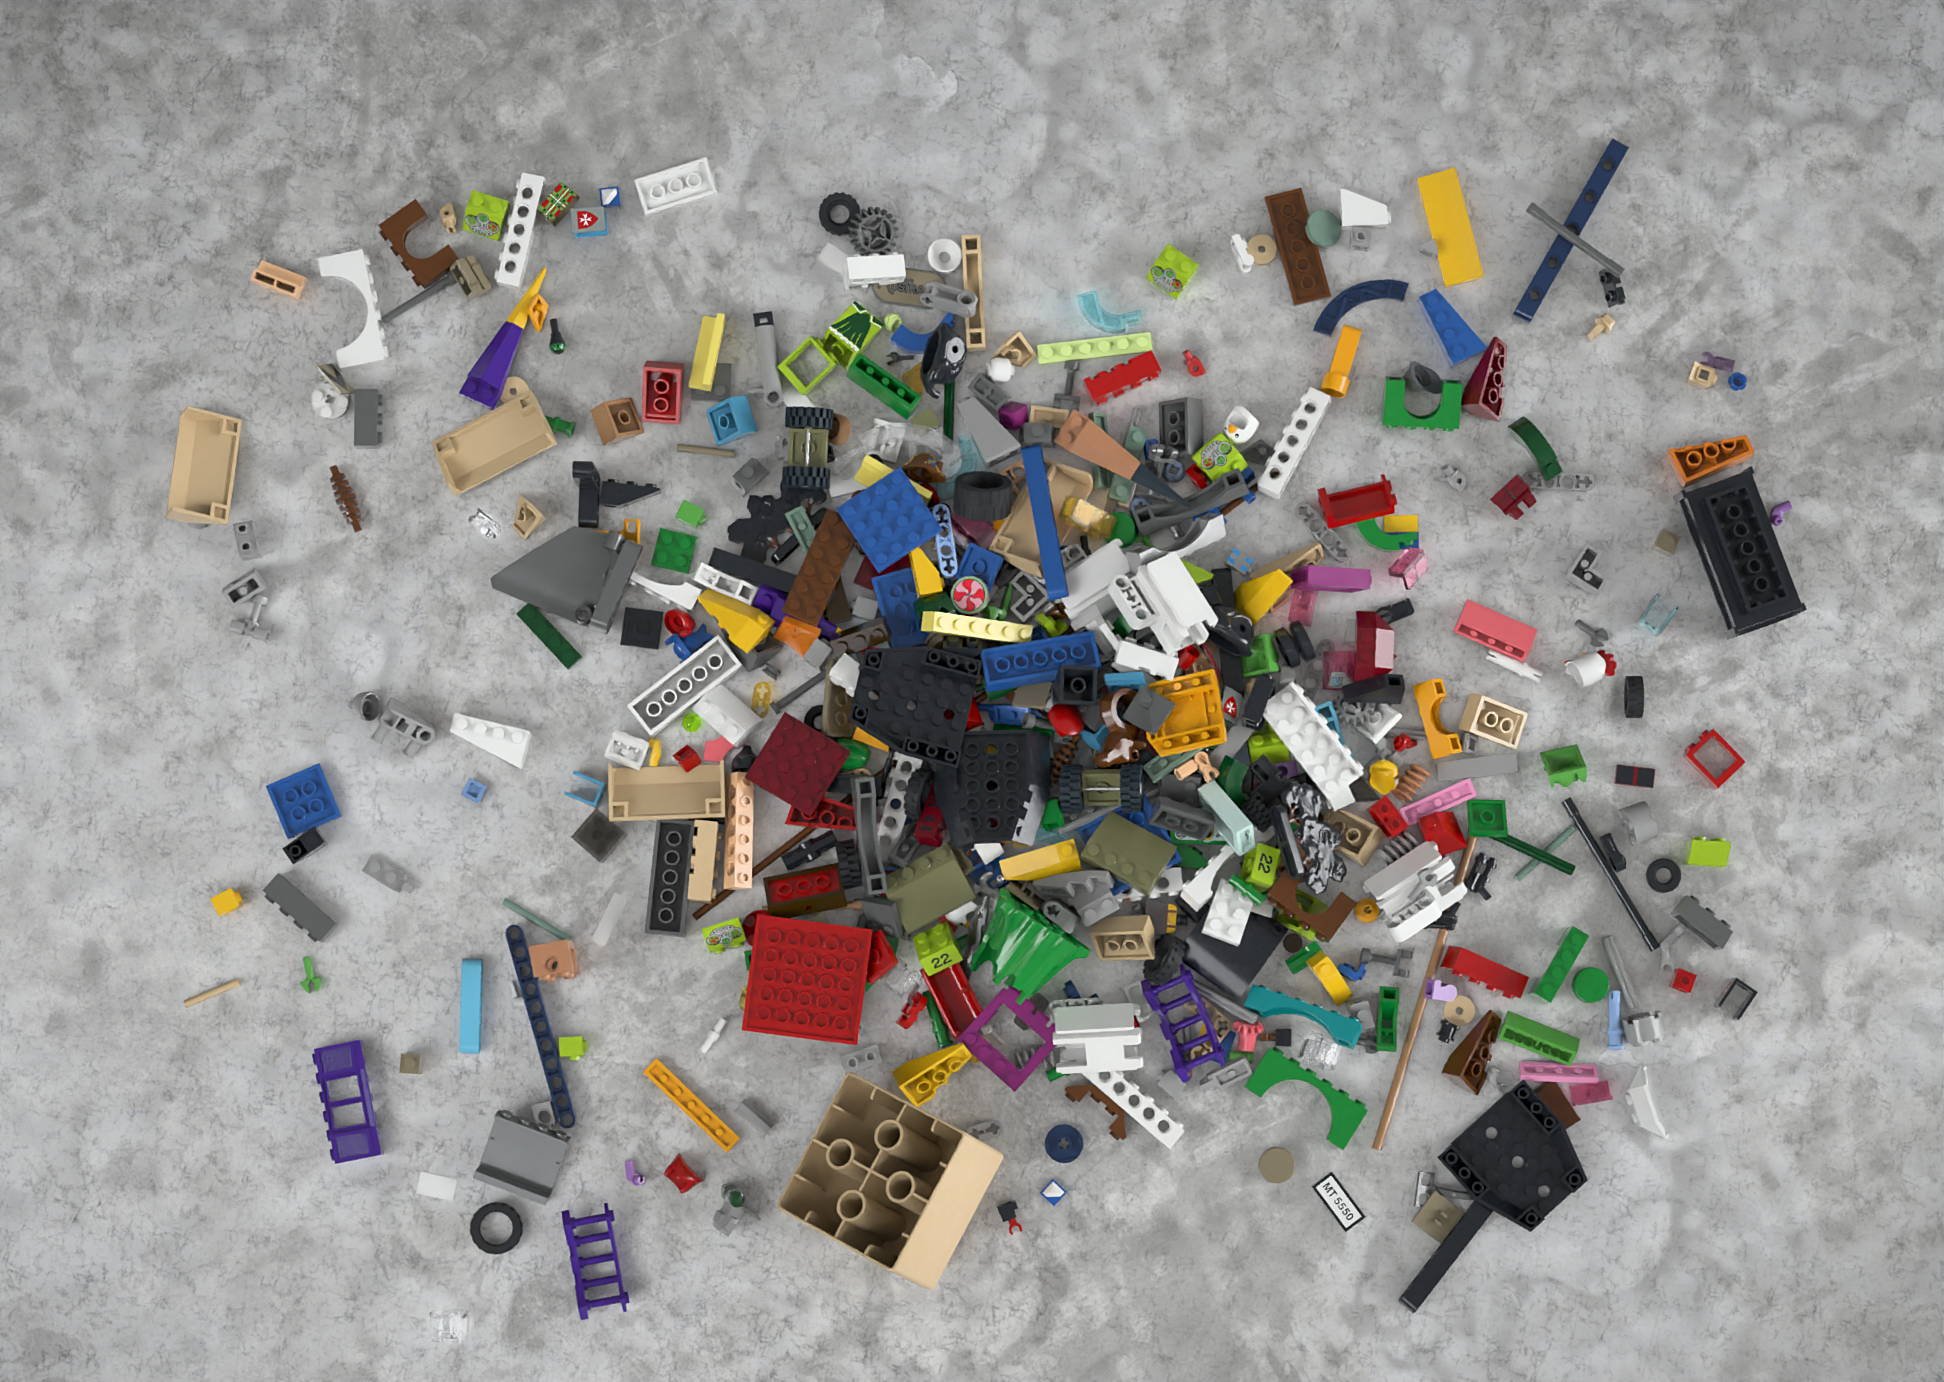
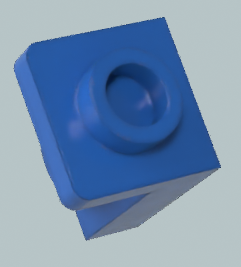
M1347 963L1337 966L1340 975L1353 982H1357L1358 979L1362 980L1367 971L1364 969L1366 965L1364 963L1360 964L1356 972L1353 971L1354 967Z

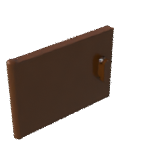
M1545 1082L1534 1089L1535 1093L1562 1121L1565 1129L1581 1120L1556 1082Z

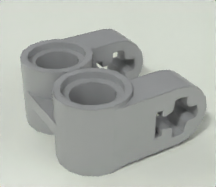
M1059 898L1050 899L1043 908L1044 915L1069 934L1074 931L1082 920L1076 909H1073L1072 906H1069ZM1053 905L1056 906L1054 912L1051 910Z

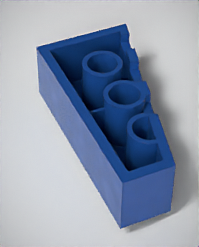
M1437 289L1419 296L1417 303L1450 368L1486 351L1487 346Z

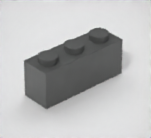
M355 389L354 446L356 449H379V443H383V433L380 432V425L383 424V413H380V406H383V394H380L378 389Z

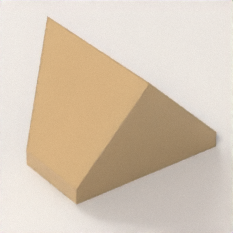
M1017 330L1000 346L991 359L1008 358L1011 365L1024 368L1037 355L1021 332Z
M519 493L515 521L512 528L526 540L546 518Z

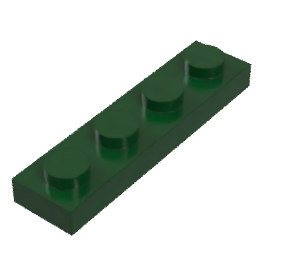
M527 603L516 614L568 670L583 658L535 606Z

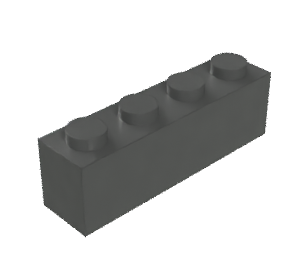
M278 873L262 890L266 893L264 897L272 904L276 902L280 906L279 910L285 916H292L295 919L293 923L301 930L304 927L309 932L307 935L314 942H324L338 926L282 874Z

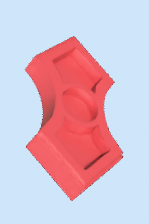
M723 736L713 741H706L703 760L720 763V760H724L726 754L736 747Z

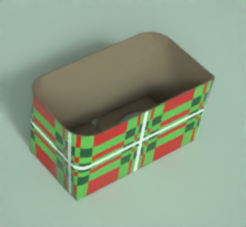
M560 182L537 209L555 227L575 206L580 197L564 183Z

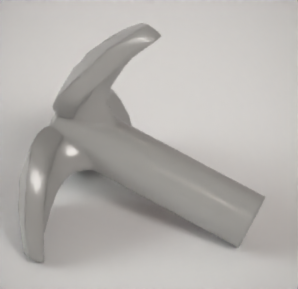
M993 872L984 874L979 879V885H974L973 892L975 896L979 893V896L983 898V895L986 894L987 897L991 896L993 899L998 900L999 892L986 884L993 875Z

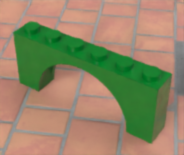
M1276 1047L1273 1049L1268 1048L1244 1088L1258 1097H1262L1270 1087L1285 1080H1300L1313 1085L1324 1095L1331 1111V1126L1325 1140L1344 1150L1368 1112L1365 1109L1366 1105L1358 1099L1355 1102L1349 1099L1350 1094L1342 1089H1339V1091L1332 1088L1333 1083L1325 1078L1321 1081L1315 1077L1317 1073L1311 1069L1306 1068L1304 1070L1299 1067L1300 1062L1290 1057L1288 1060L1282 1056L1284 1052Z

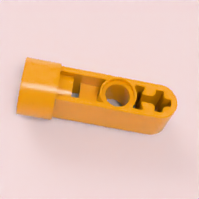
M1343 325L1329 373H1325L1320 387L1321 392L1336 398L1346 397L1350 384L1348 375L1361 336V329Z

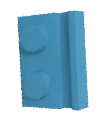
M1143 672L1105 674V682L1109 691L1119 688L1139 690L1142 685L1147 687V680Z

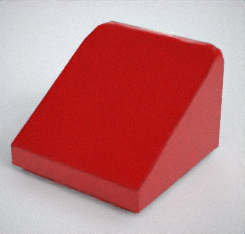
M686 745L673 755V758L687 773L701 764V759L697 752L689 745Z

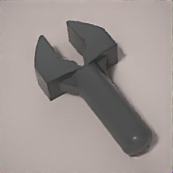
M1580 619L1576 621L1575 626L1591 637L1590 644L1593 647L1604 646V644L1597 640L1596 636H1602L1605 640H1609L1605 629L1594 630Z
M1368 1034L1365 1039L1359 1037L1356 1045L1365 1047L1366 1053L1374 1054L1378 1052L1376 1036Z

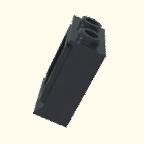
M1257 674V680L1254 682L1244 714L1242 715V726L1261 732L1265 722L1263 717L1268 700L1276 692V680H1273L1272 676Z

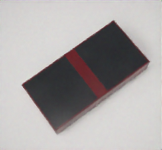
M1617 764L1614 784L1653 788L1655 769Z

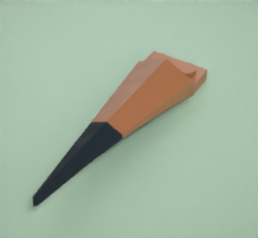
M1075 409L1072 411L1054 439V442L1069 452L1188 508H1192L1186 500L1091 419Z

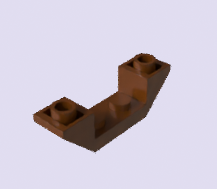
M1070 1086L1064 1089L1067 1092L1065 1096L1073 1103L1075 1101L1080 1102L1090 1091L1092 1093L1090 1097L1098 1104L1100 1101L1106 1105L1104 1109L1112 1116L1118 1115L1108 1127L1111 1130L1109 1134L1117 1141L1119 1139L1125 1140L1124 1110L1097 1086Z

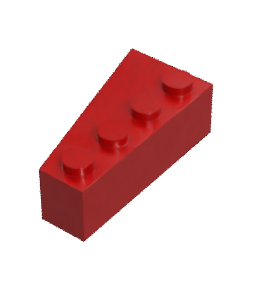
M1448 946L1440 966L1452 971L1451 974L1455 976L1469 978L1468 981L1471 983L1485 985L1487 990L1495 993L1500 991L1503 993V997L1511 1000L1514 997L1521 999L1529 979L1526 975L1457 946Z

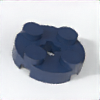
M1067 1124L1053 1127L1045 1138L1047 1154L1051 1159L1059 1163L1074 1161L1083 1149L1082 1135L1076 1128ZM1062 1138H1065L1070 1143V1145L1066 1146L1067 1149L1063 1150L1062 1146L1058 1145Z

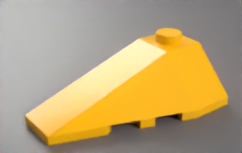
M1278 568L1265 573L1259 578L1255 577L1251 581L1242 582L1234 591L1235 609L1248 616L1254 627L1293 581Z
M710 588L706 589L697 598L706 611L716 617L720 628H725L730 634L728 638L746 653L750 652L767 637L775 623L772 618L760 609Z
M1074 839L999 861L1004 880L1036 881L1053 875L1082 871Z
M962 1042L910 1060L892 1071V1074L902 1092L913 1105L919 1107L932 1099L937 1094L936 1090L941 1085H945L948 1082V1077L953 1072H958L972 1057V1054Z

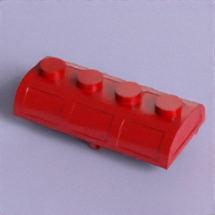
M959 962L931 976L927 975L924 968L920 969L919 971L953 1038L960 1037L983 1009Z

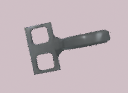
M1418 1172L1413 1205L1415 1207L1423 1206L1418 1203L1421 1193L1427 1194L1428 1199L1434 1190L1446 1197L1475 1200L1468 1191H1458L1433 1184L1434 1172ZM1424 1174L1430 1175L1428 1185H1421Z

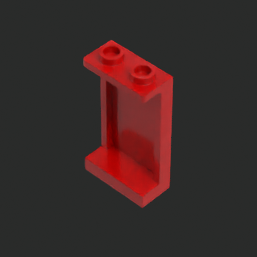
M1382 474L1380 475L1381 482L1328 495L1325 487L1317 489L1319 505L1327 528L1331 529L1395 513L1394 505H1397V499L1395 494H1391L1392 486L1390 480H1386L1385 475Z

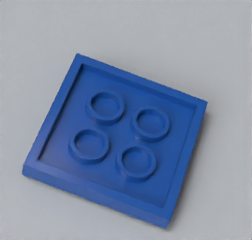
M320 763L266 786L287 839L303 834L312 827L317 828L342 817Z

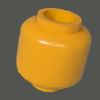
M1370 898L1359 900L1354 907L1355 918L1364 924L1375 921L1380 913L1376 902Z

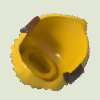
M1381 759L1370 766L1368 780L1372 788L1381 795H1385L1394 790L1397 784H1399L1400 775L1394 763Z

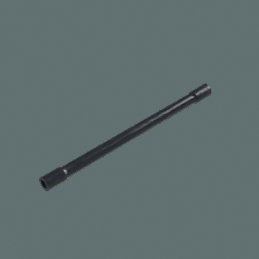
M1569 797L1562 801L1563 808L1574 822L1640 932L1650 952L1659 948V943L1648 929L1582 819L1572 798Z

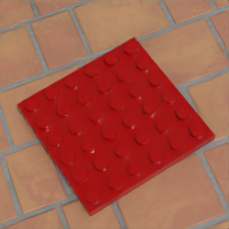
M757 914L742 1030L857 1045L873 929Z

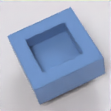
M469 778L461 795L479 804L487 786Z

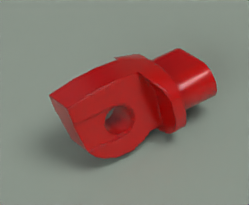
M1190 350L1182 352L1185 358L1183 363L1187 365V370L1192 376L1197 377L1206 373L1201 361L1195 355L1193 356ZM1194 366H1197L1196 371H1193Z

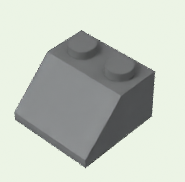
M1095 887L1093 893L1075 892L1074 898H1071L1086 927L1120 909L1119 903L1108 887Z

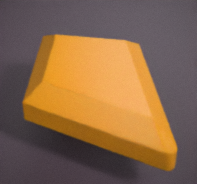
M535 293L526 309L535 330L541 332L549 305L539 294Z

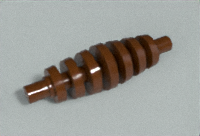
M337 465L331 466L332 477L330 482L334 483L332 490H337L333 493L334 497L337 498L335 502L337 505H340L338 508L341 512L345 511L342 515L344 518H348L346 520L347 524L353 526L355 533L360 532L362 528L359 522L362 520V517L357 515L360 513V509L356 507L358 506V501L354 500L356 495L351 493L353 489L351 486H348L350 484L349 481L343 480L346 478L345 474L339 472Z
M1074 735L1072 740H1069V744H1066V747H1059L1063 752L1061 754L1057 751L1054 753L1058 757L1057 760L1052 757L1050 758V762L1054 764L1053 767L1050 766L1051 782L1057 784L1058 780L1055 776L1060 777L1059 770L1064 763L1071 765L1072 761L1067 758L1069 756L1075 757L1072 751L1073 749L1078 751L1077 743L1081 739L1080 735Z

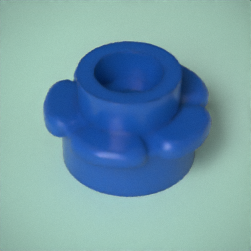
M1735 372L1729 377L1728 384L1732 390H1743L1746 387L1747 379L1745 375Z

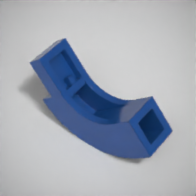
M948 312L940 324L946 322L949 329H952L955 325V322H953L955 316ZM901 324L890 338V343L907 353L924 354L927 340L932 332L916 334Z

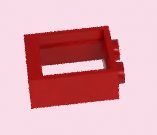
M1706 729L1699 735L1698 738L1700 740L1696 744L1691 743L1684 750L1686 754L1683 757L1716 790L1745 761L1714 729L1710 731ZM1711 737L1734 759L1717 778L1693 756Z
M1387 795L1367 809V812L1389 841L1409 827Z

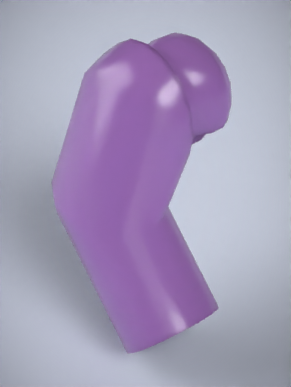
M1789 500L1772 508L1770 514L1771 524L1775 526L1781 525L1783 513L1792 509Z
M625 1161L626 1179L635 1186L643 1185L645 1177L635 1171V1161Z

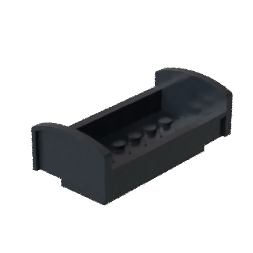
M1752 466L1740 474L1689 492L1682 490L1673 496L1675 504L1679 503L1722 615L1727 629L1725 632L1727 640L1783 621L1807 610L1805 604L1801 603L1754 481Z

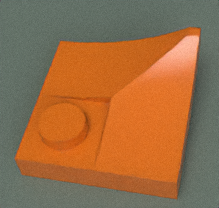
M786 615L775 630L773 638L790 646L803 658L815 639L819 637L821 629Z

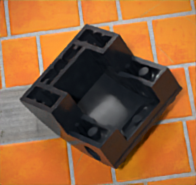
M1209 907L1185 939L1183 944L1185 945L1183 950L1185 953L1181 960L1237 1002L1289 929L1272 917L1250 911L1240 944L1235 946L1201 933L1210 909Z

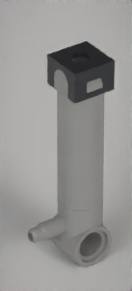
M772 311L754 313L763 386L748 389V394H764L766 405L771 409H777L783 404L784 398L780 370L777 367L779 360ZM771 394L779 396L776 402L768 400Z

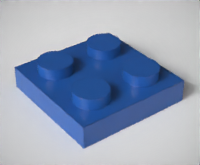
M970 542L955 578L975 576L983 580L988 587V593H990L1004 557Z

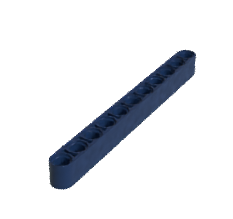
M510 925L506 929L505 935L557 1119L561 1127L566 1129L573 1128L577 1124V1115L538 978L533 976L525 932L518 925ZM517 928L520 931V935L517 939H512L510 932L512 929ZM519 947L525 949V955L521 958H518L515 954L516 949ZM525 965L530 967V974L527 976L521 974V968ZM529 984H533L536 987L535 993L532 995H528L526 992V987ZM538 1002L541 1005V1010L538 1013H533L531 1006ZM540 1021L546 1023V1029L543 1032H539L536 1028L537 1023ZM544 1040H549L552 1044L548 1051L542 1048ZM551 1058H554L557 1062V1066L554 1069H549L547 1066V1061ZM555 1077H560L562 1080V1085L559 1088H555L552 1084ZM560 1096L567 1098L568 1102L564 1107L558 1104ZM566 1114L571 1115L573 1118V1122L568 1126L563 1123V1117Z

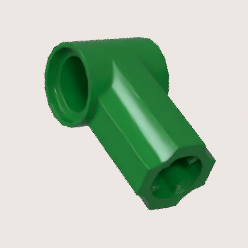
M1314 941L1302 948V951L1289 957L1285 962L1294 975L1308 966L1307 960L1320 950L1323 952L1318 942Z

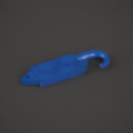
M977 704L979 711H988L990 720L995 724L1022 725V718L1025 713L1034 714L1035 719L1043 716L1033 708L1012 706V704Z

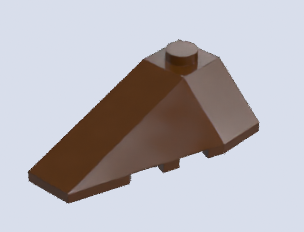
M1489 1010L1452 1052L1441 1072L1450 1082L1477 1096L1486 1080L1487 1072H1485L1487 1061H1491V1046L1496 1042L1501 1024V1019L1493 1010Z

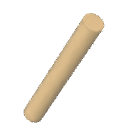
M234 979L184 1000V1004L188 1008L240 986L239 979Z

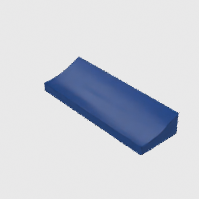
M1094 631L983 649L980 653L981 661H983L982 668L986 692L1054 681L1059 665L1097 667V674L1101 670Z

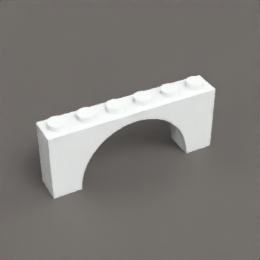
M360 249L318 258L323 280H341L354 285L363 293L368 307L367 322L360 336L350 345L336 350L339 369L344 372L387 363L386 357H389L387 346L383 345L382 339L385 338L383 327L380 328L379 320H382L380 309H376L375 302H378L376 290H372L371 284L374 283V277L372 272L369 273L368 265H371L369 254H365L364 250Z

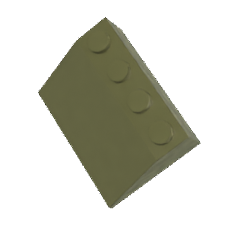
M1109 811L1090 837L1080 856L1081 860L1100 871H1109L1114 879L1149 897L1176 852L1177 847L1120 815Z
M947 843L907 864L905 869L900 868L886 876V895L889 901L896 903L901 923L908 935L976 899L957 858Z

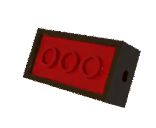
M839 863L763 878L770 916L793 918L847 907Z

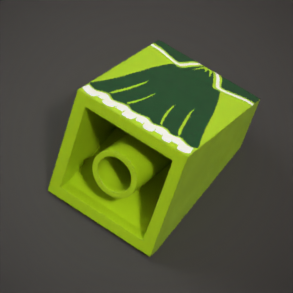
M854 301L827 329L822 340L825 343L823 347L828 352L832 351L838 358L836 362L848 371L849 365L860 353L863 354L877 338L884 324L879 318L870 314L864 306Z

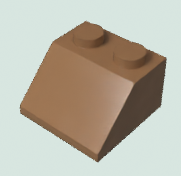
M631 397L603 402L590 410L603 446L619 443L644 433Z

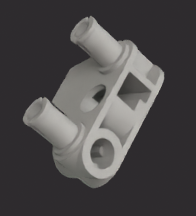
M390 697L380 713L378 719L380 725L371 736L372 740L379 744H382L389 731H394L411 739L405 750H403V754L413 759L421 745L429 744L434 740L436 727L431 722L417 716L406 704Z

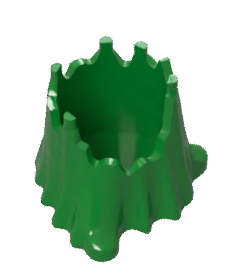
M1001 888L991 921L971 959L973 964L970 966V969L976 972L984 962L991 961L992 974L995 976L992 981L999 985L1001 980L1008 976L1004 984L1008 987L1012 985V987L1020 990L1021 993L1016 1002L1022 1005L1025 999L1035 995L1062 968L1074 959L1087 958L1091 950L1077 940L1074 933L1069 934L1047 918L1043 910L1039 908L1036 911L1009 890Z

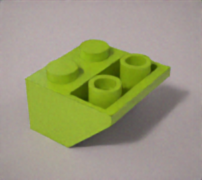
M1264 722L1261 732L1255 731L1247 740L1251 764L1257 761L1263 754L1273 764L1290 761L1288 748L1268 722Z
M1696 836L1691 838L1690 841L1686 842L1685 865L1726 867L1731 842H1726V838H1714L1710 841H1706V837Z

